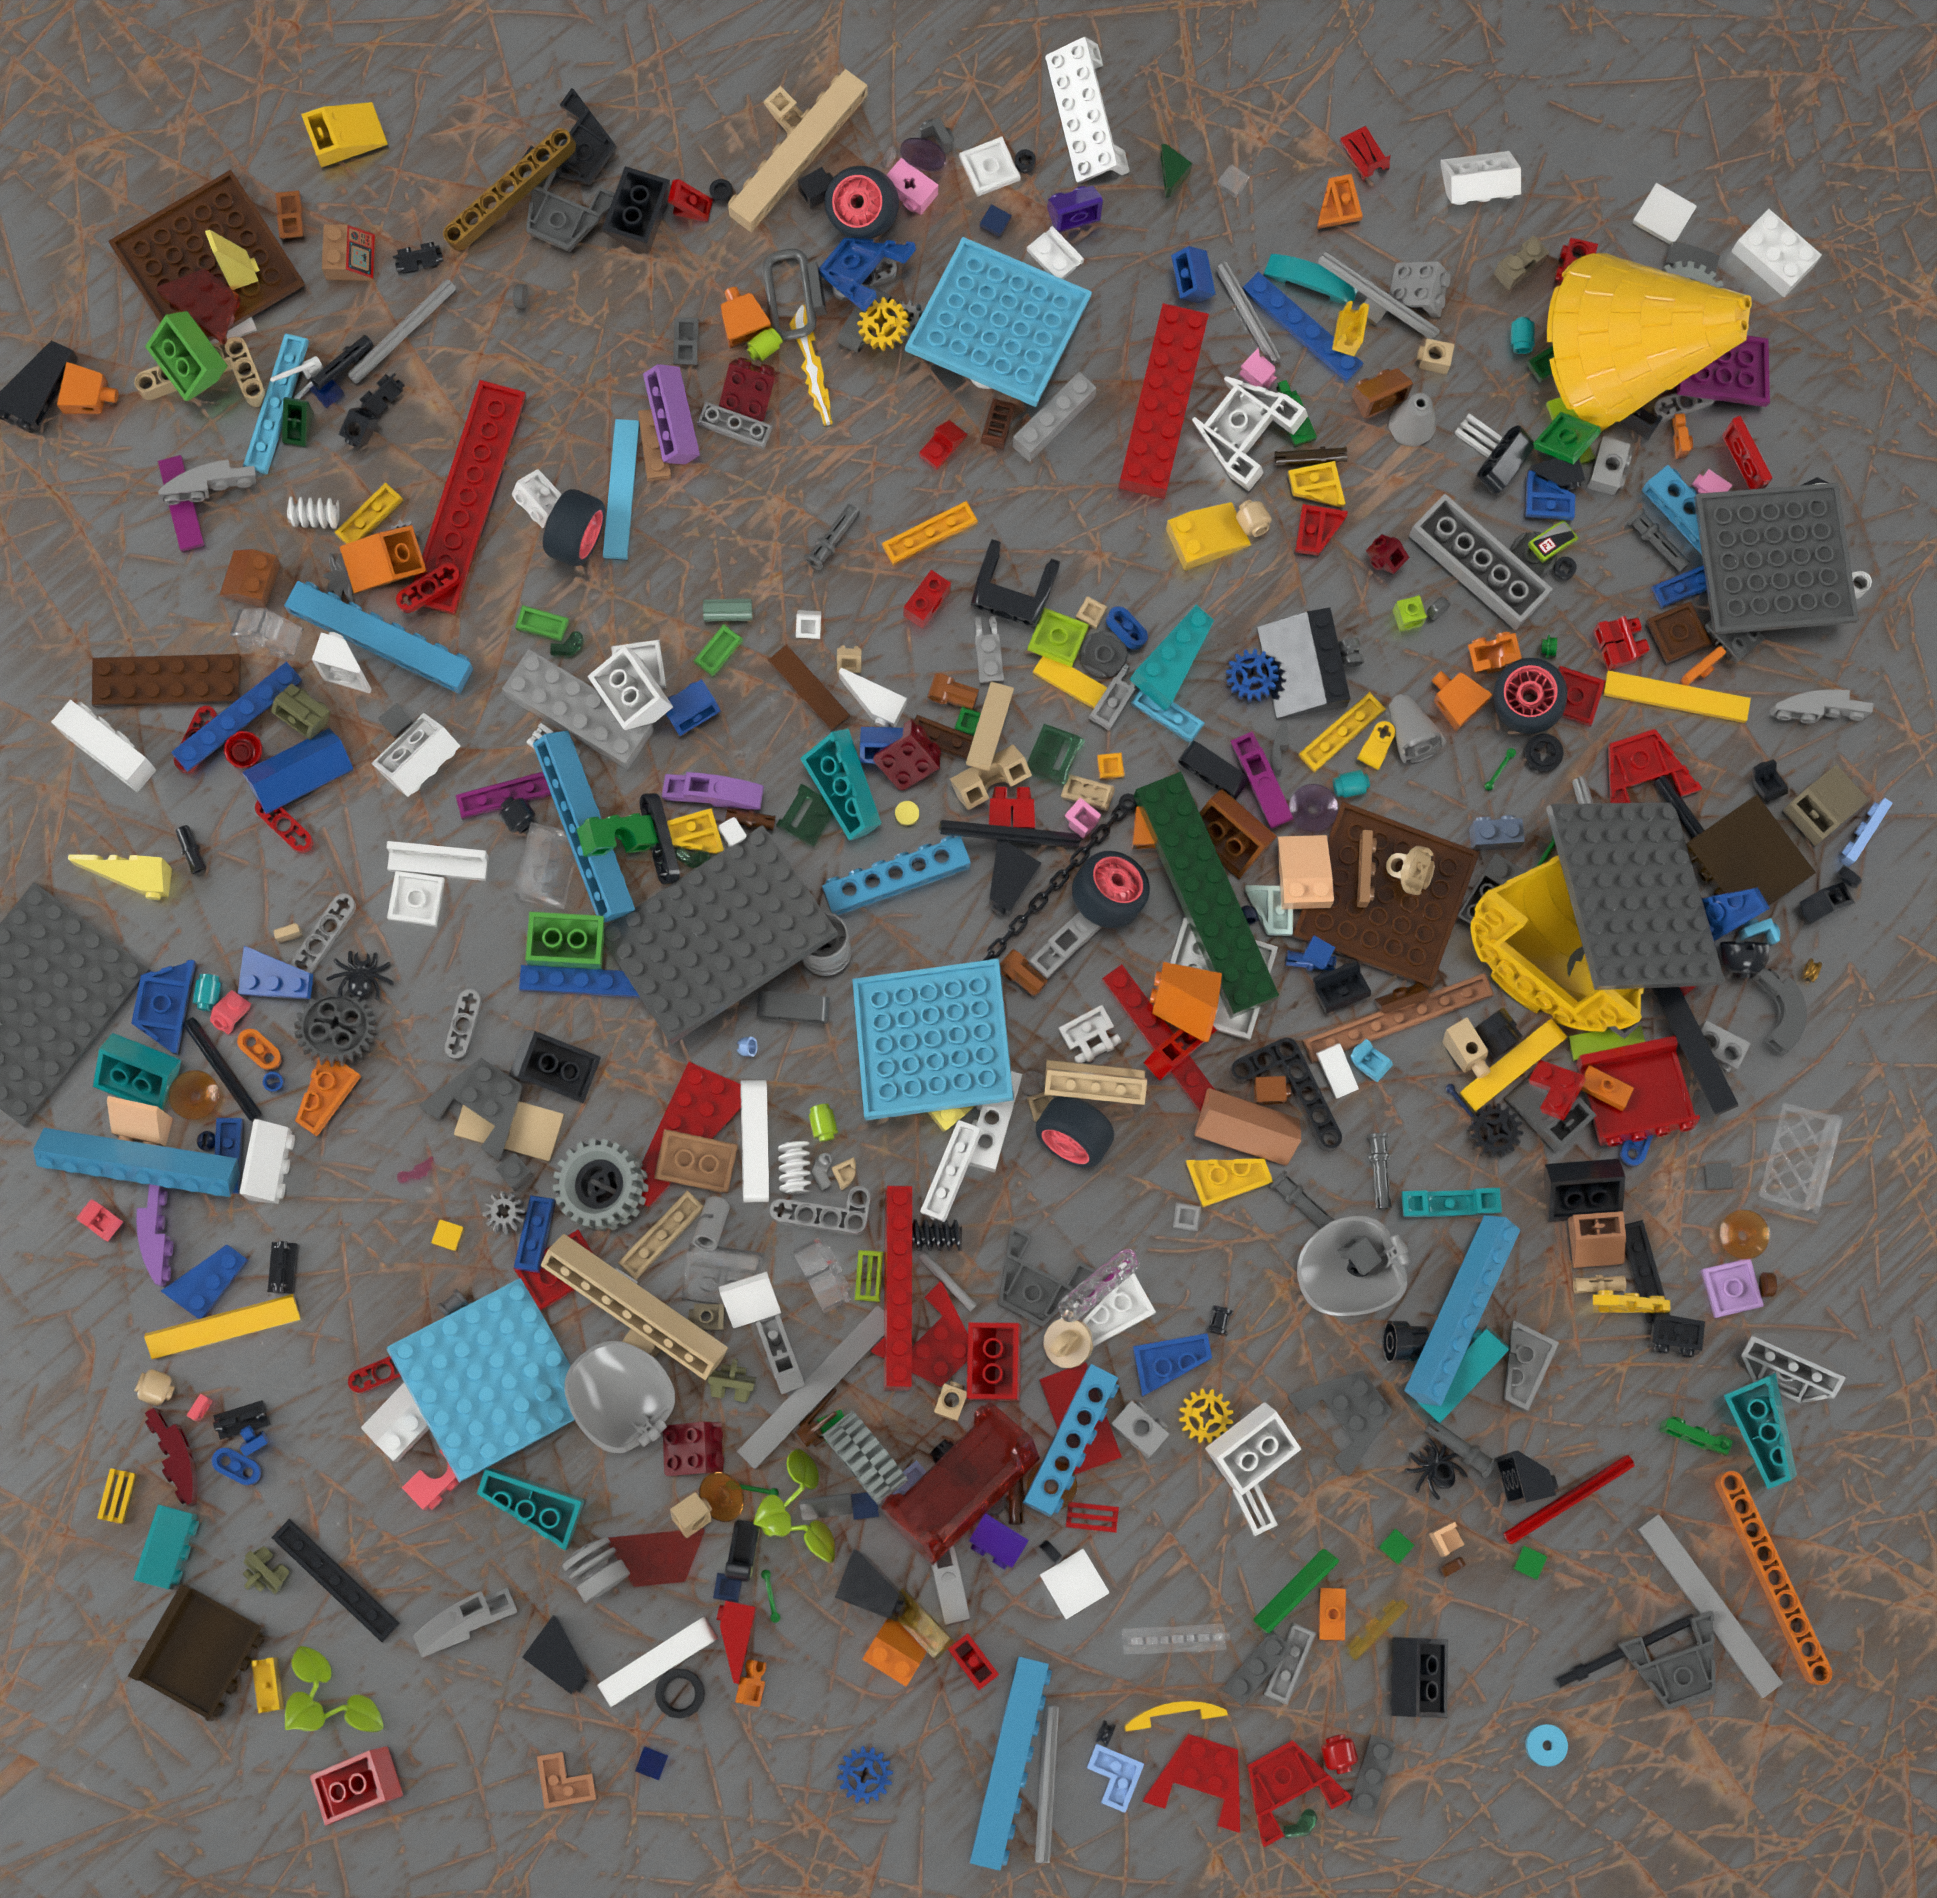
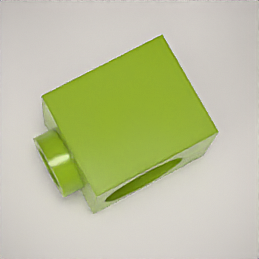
M1420 595L1399 600L1393 608L1399 632L1421 627L1427 618Z

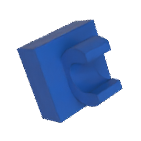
M250 1425L241 1429L240 1434L245 1442L241 1444L240 1450L245 1457L268 1443V1437L264 1431L255 1434Z

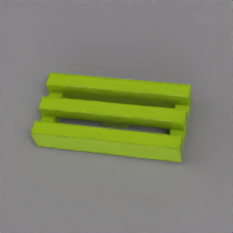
M858 1250L855 1301L880 1303L883 1252ZM863 1256H868L865 1295H860ZM873 1256L878 1257L875 1296H870Z

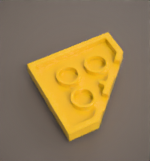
M1600 1290L1598 1295H1593L1594 1313H1670V1300H1665V1296H1649V1298L1639 1297V1293L1614 1295L1612 1290Z

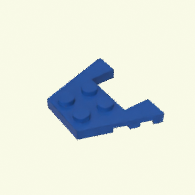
M845 237L818 270L821 277L861 310L866 311L877 298L875 290L861 285L884 257L905 264L916 251V246L914 242L906 241V245L896 244L892 240H887L885 243H874L873 239Z

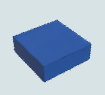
M1314 935L1302 958L1323 970L1335 947Z

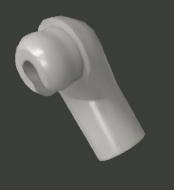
M828 1153L819 1154L815 1158L811 1169V1174L821 1191L832 1186L826 1175L832 1163V1157Z

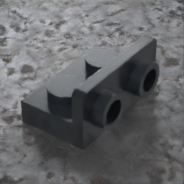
M1655 1313L1653 1315L1651 1340L1648 1341L1647 1347L1654 1348V1352L1667 1354L1669 1351L1679 1352L1681 1357L1693 1358L1694 1355H1698L1703 1349L1705 1321Z

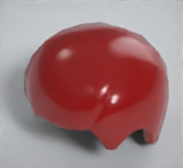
M238 731L225 742L224 754L232 766L246 769L254 766L260 760L263 747L260 739L254 733Z

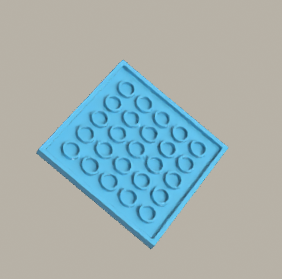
M962 237L905 346V351L1036 407L1091 298L1092 292Z
M999 959L852 979L865 1120L1014 1101Z
M521 1278L386 1348L459 1483L575 1421L565 1395V1378L571 1365Z

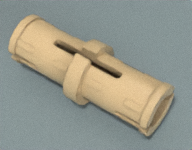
M1596 1275L1590 1278L1576 1277L1573 1280V1290L1575 1294L1590 1292L1598 1294L1600 1290L1625 1292L1626 1279L1624 1275L1613 1277Z

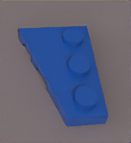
M1758 887L1702 898L1708 923L1714 928L1712 932L1714 942L1770 909Z

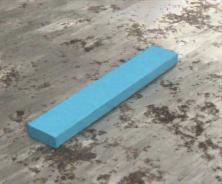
M285 333L271 377L302 365L310 341L307 338ZM300 372L274 382H269L243 467L254 466L255 472L268 474L283 427L284 397L292 398Z
M615 419L603 558L628 559L640 422L637 420Z

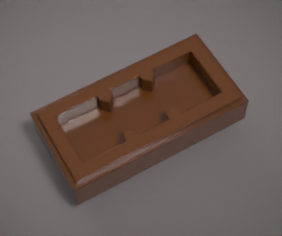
M1415 984L1407 988L1398 987L1392 991L1393 993L1374 1000L1376 1007L1383 1014H1387L1429 998V993L1422 984Z

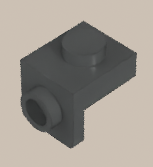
M940 117L935 120H926L919 127L920 140L934 136L943 154L952 151L953 133L949 127L945 128Z

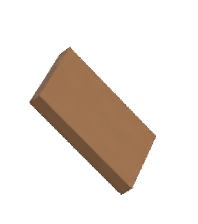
M664 1129L654 1179L728 1194L738 1144Z

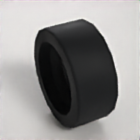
M675 1669L664 1674L658 1681L655 1690L656 1703L660 1710L669 1717L678 1719L689 1717L697 1712L703 1703L705 1694L703 1683L698 1675L685 1669ZM684 1678L694 1686L695 1697L687 1708L675 1709L665 1699V1688L673 1679Z

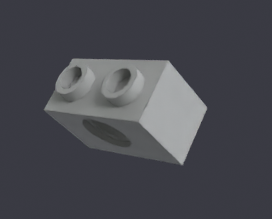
M1602 437L1597 447L1586 488L1613 496L1618 488L1622 489L1626 480V475H1623L1624 467L1629 466L1632 453H1628L1631 444ZM1606 463L1613 464L1616 470L1608 469Z
M1131 1400L1111 1423V1426L1149 1459L1170 1435L1166 1431L1168 1426L1160 1419L1156 1418L1154 1421L1147 1415L1149 1410L1141 1402L1137 1401L1135 1404ZM1136 1422H1146L1148 1432L1144 1435L1138 1434L1135 1431Z

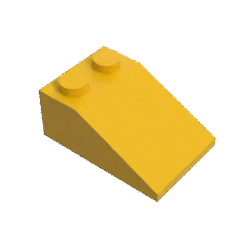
M1232 502L1190 511L1168 520L1166 531L1184 571L1251 546L1247 535L1236 519L1237 512Z

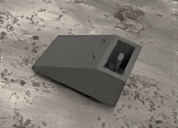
M1495 853L1457 916L1471 924V920L1475 917V906L1488 890L1498 887L1507 880L1527 871Z
M1531 1073L1504 1098L1556 1153L1597 1115L1579 1096H1577L1564 1121L1542 1113L1540 1107L1549 1091L1530 1085L1529 1078L1532 1075Z

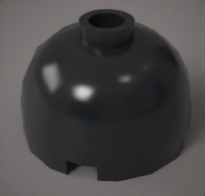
M1736 941L1720 942L1721 962L1728 971L1736 973L1737 978H1751V973L1760 972L1768 963L1770 944L1751 941L1737 943Z

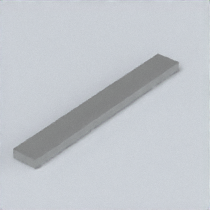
M878 1305L804 1381L805 1386L797 1388L737 1451L755 1470L884 1336V1311Z
M1657 1514L1639 1527L1637 1530L1697 1612L1702 1614L1707 1611H1713V1634H1715L1760 1698L1766 1697L1782 1685L1783 1682L1661 1516Z

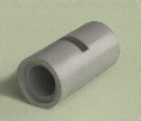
M713 1196L706 1199L693 1237V1244L700 1250L713 1251L717 1248L730 1209L729 1203L723 1198Z

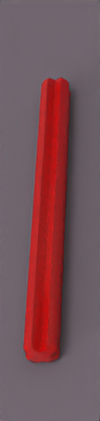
M1629 1455L1617 1460L1504 1532L1503 1535L1509 1544L1519 1541L1635 1466L1634 1461Z

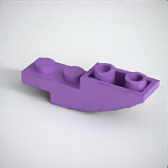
M686 772V775L665 774L662 798L668 801L711 803L713 807L760 810L764 786L741 779L705 773Z
M149 1184L147 1208H137V1236L142 1258L151 1278L156 1285L166 1287V1281H170L171 1267L168 1266V1257L172 1256L173 1241H170V1237L166 1234L160 1233L165 1228V1216L162 1215L163 1205L167 1204L168 1194L167 1190H164L165 1187Z

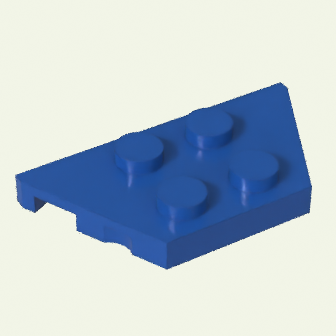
M188 960L186 963L174 967L168 966L158 972H149L140 977L131 1024L176 1055L179 1052L183 1023L195 971V960Z

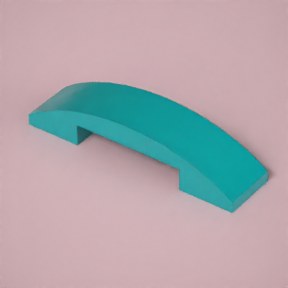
M1271 254L1263 274L1264 277L1284 284L1287 280L1329 295V300L1346 305L1349 301L1354 302L1358 292L1357 289L1322 265L1287 255Z
M1500 1188L1401 1192L1403 1217H1456L1502 1213Z

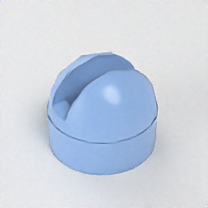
M754 1037L739 1039L737 1042L739 1044L737 1052L745 1057L755 1056L757 1052L756 1039Z

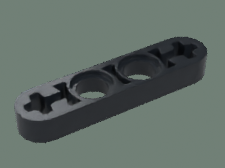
M645 793L640 797L639 806L642 816L651 815L658 843L650 848L657 876L661 884H672L679 880L680 871L662 802L657 793Z

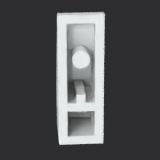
M840 668L839 679L870 718L875 721V724L879 727H896L907 705V698Z

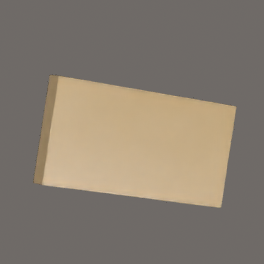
M519 1101L504 1150L550 1162L565 1115ZM463 1105L454 1136L483 1144L495 1126Z

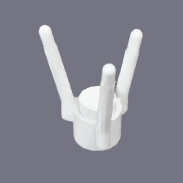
M314 356L304 361L298 367L271 377L270 381L274 382L300 371L303 372L308 380L322 370L323 366L318 357ZM309 382L294 399H301L314 386L312 382Z

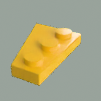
M1265 1159L1185 1161L1202 1208L1273 1183Z

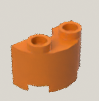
M1502 632L1496 635L1495 640L1487 641L1486 638H1478L1473 640L1472 644H1468L1476 674L1487 670V674L1500 672L1512 662L1522 659L1516 633Z

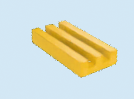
M110 1468L97 1519L124 1524L137 1474ZM116 1475H119L109 1514L106 1515ZM129 1477L120 1513L117 1518L114 1516L117 1509L124 1478Z

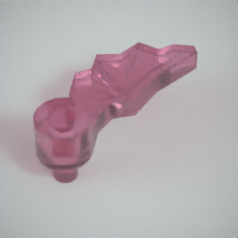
M431 1156L424 1162L415 1165L413 1170L409 1172H399L397 1174V1181L405 1183L408 1177L420 1179L422 1176H426L427 1172L432 1169L433 1157Z

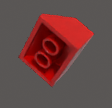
M968 1322L967 1399L1020 1402L1022 1326L1019 1323Z

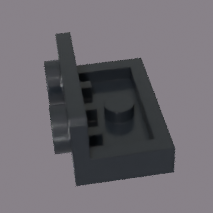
M1358 961L1343 964L1337 969L1323 972L1313 978L1314 993L1326 1014L1371 996V990L1361 974Z

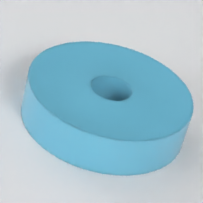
M1542 1724L1534 1727L1528 1733L1525 1748L1533 1762L1541 1766L1550 1767L1559 1764L1565 1758L1568 1751V1742L1565 1734L1558 1727ZM1546 1740L1551 1744L1549 1750H1544L1542 1746Z

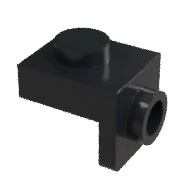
M1774 759L1761 762L1752 769V783L1766 803L1788 794V786L1776 771L1777 763Z

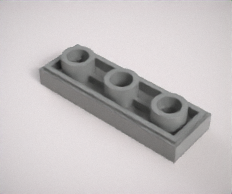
M705 402L697 421V426L763 450L773 429L772 425ZM732 423H738L735 427L731 426Z

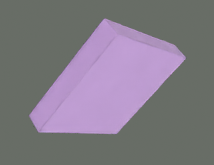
M1751 1258L1701 1270L1714 1319L1764 1307Z

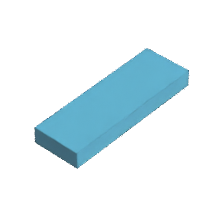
M1141 690L1138 691L1130 704L1188 743L1195 739L1205 722L1174 702L1166 711L1162 710Z

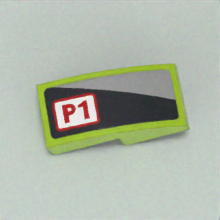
M1562 520L1531 540L1528 546L1538 559L1544 563L1579 538L1565 520Z

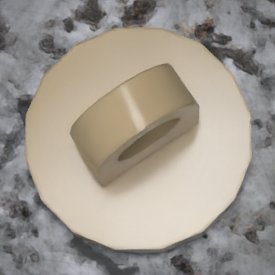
M1415 846L1407 855L1395 853L1389 857L1386 863L1387 872L1391 876L1401 879L1403 890L1406 893L1420 895L1422 893L1421 890H1426L1433 877L1435 868L1434 861H1431L1433 853L1429 848L1423 846ZM1403 860L1402 870L1396 872V863Z
M1062 1318L1054 1321L1047 1328L1043 1347L1047 1357L1053 1364L1061 1368H1074L1082 1365L1089 1359L1093 1350L1092 1334L1084 1322L1076 1318Z

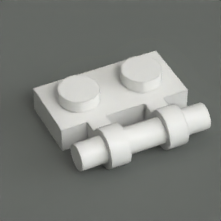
M1102 1005L1058 1029L1070 1051L1077 1047L1082 1051V1053L1074 1057L1076 1063H1084L1086 1061L1090 1063L1095 1060L1094 1057L1105 1051L1108 1053L1114 1050L1116 1045L1122 1043L1118 1034L1111 1038L1108 1037L1106 1032L1114 1028V1025ZM1098 1036L1101 1043L1089 1048L1086 1042Z

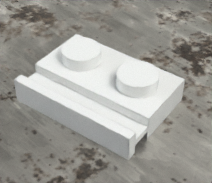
M1053 226L1027 247V252L1047 273L1063 280L1076 267L1084 263V258Z

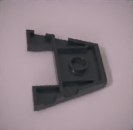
M571 88L560 103V107L578 119L569 132L576 142V149L568 159L556 168L557 171L554 176L591 185L617 146L577 92ZM564 139L560 146L565 145L568 139ZM530 146L524 154V156H526L532 149H534V147ZM543 156L541 162L547 161L549 157Z

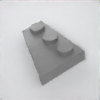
M1514 1320L1511 1324L1504 1401L1528 1411L1559 1342Z

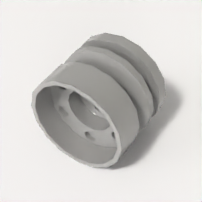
M824 912L839 935L803 958L802 962L812 973L827 976L842 971L849 963L852 951L848 928L844 921L835 914Z
M607 1536L586 1544L574 1552L569 1560L562 1565L565 1572L577 1567V1570L569 1578L570 1580H575L583 1577L584 1581L576 1589L585 1603L597 1598L630 1575L622 1559L612 1563L609 1562L608 1559L616 1552L614 1547L605 1552L602 1551L603 1548L611 1543Z

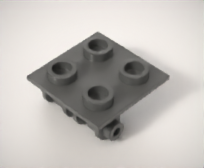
M1709 621L1704 627L1708 637L1713 642L1718 639L1715 646L1722 643V648H1727L1725 655L1730 662L1734 661L1735 664L1765 640V637L1759 631L1713 635L1712 621Z

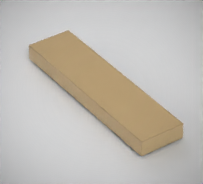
M995 682L990 683L966 765L990 771L1013 695V687Z
M687 1190L624 1255L618 1264L637 1281L702 1213L704 1206Z

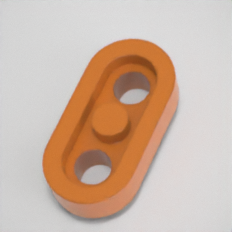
M249 1028L239 1034L237 1039L238 1047L258 1066L266 1071L275 1070L280 1066L282 1062L281 1052L261 1033ZM254 1038L256 1040L255 1044L248 1046V1040ZM268 1055H273V1061L267 1063L266 1057Z

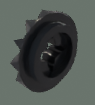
M1537 734L1527 742L1525 758L1530 767H1534L1538 772H1549L1558 767L1562 762L1564 756L1563 746L1553 735ZM1546 744V752L1551 756H1546L1541 761V754L1537 753V750L1541 751Z

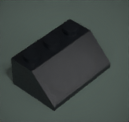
M625 166L602 231L626 248L649 254L668 203L671 188L670 180Z
M1619 1158L1545 1164L1544 1192L1548 1221H1565L1573 1215L1623 1211L1626 1176Z
M1393 1637L1391 1648V1716L1447 1718L1448 1640Z

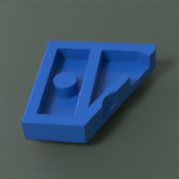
M1528 470L1525 517L1573 521L1575 518V494L1566 489L1559 488L1557 484L1550 480L1548 482L1536 476L1535 472Z

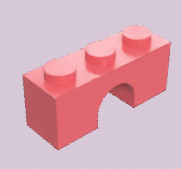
M448 1463L447 1471L442 1477L433 1479L420 1469L402 1489L426 1511L428 1508L431 1510L436 1508L443 1500L441 1496L447 1490L453 1491L460 1483Z

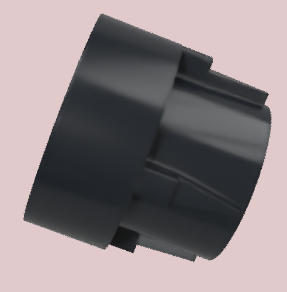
M1504 1007L1474 1028L1492 1058L1499 1057L1523 1037L1516 1027V1022Z
M1388 1321L1384 1327L1382 1340L1386 1361L1389 1364H1407L1409 1361L1419 1359L1429 1337L1427 1327L1410 1326L1407 1321Z

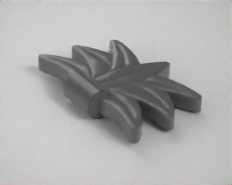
M329 553L331 572L323 574L324 578L330 580L326 594L327 592H332L341 598L340 601H342L345 592L347 599L355 603L352 585L342 554L340 553L337 560H335L333 553Z

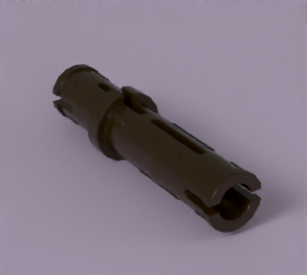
M1322 446L1319 449L1275 451V467L1323 464L1332 461L1347 462L1348 455H1341L1347 453V447L1325 449V446Z

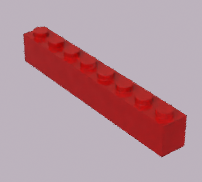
M887 1186L885 1190L884 1391H909L912 1387V1186Z

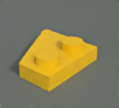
M1335 461L1288 470L1287 474L1293 496L1340 508L1345 507L1346 503Z
M712 808L667 821L673 847L719 854L724 850Z

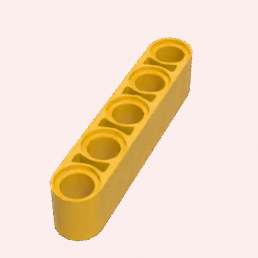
M1551 1018L1491 1066L1489 1074L1481 1079L1476 1078L1460 1094L1476 1112L1564 1041L1567 1036Z

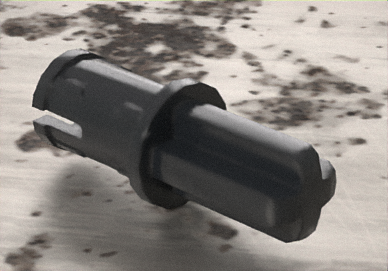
M188 825L178 827L175 832L182 847L181 854L185 855L191 874L205 871L206 866L199 852L200 846L196 845L190 827Z

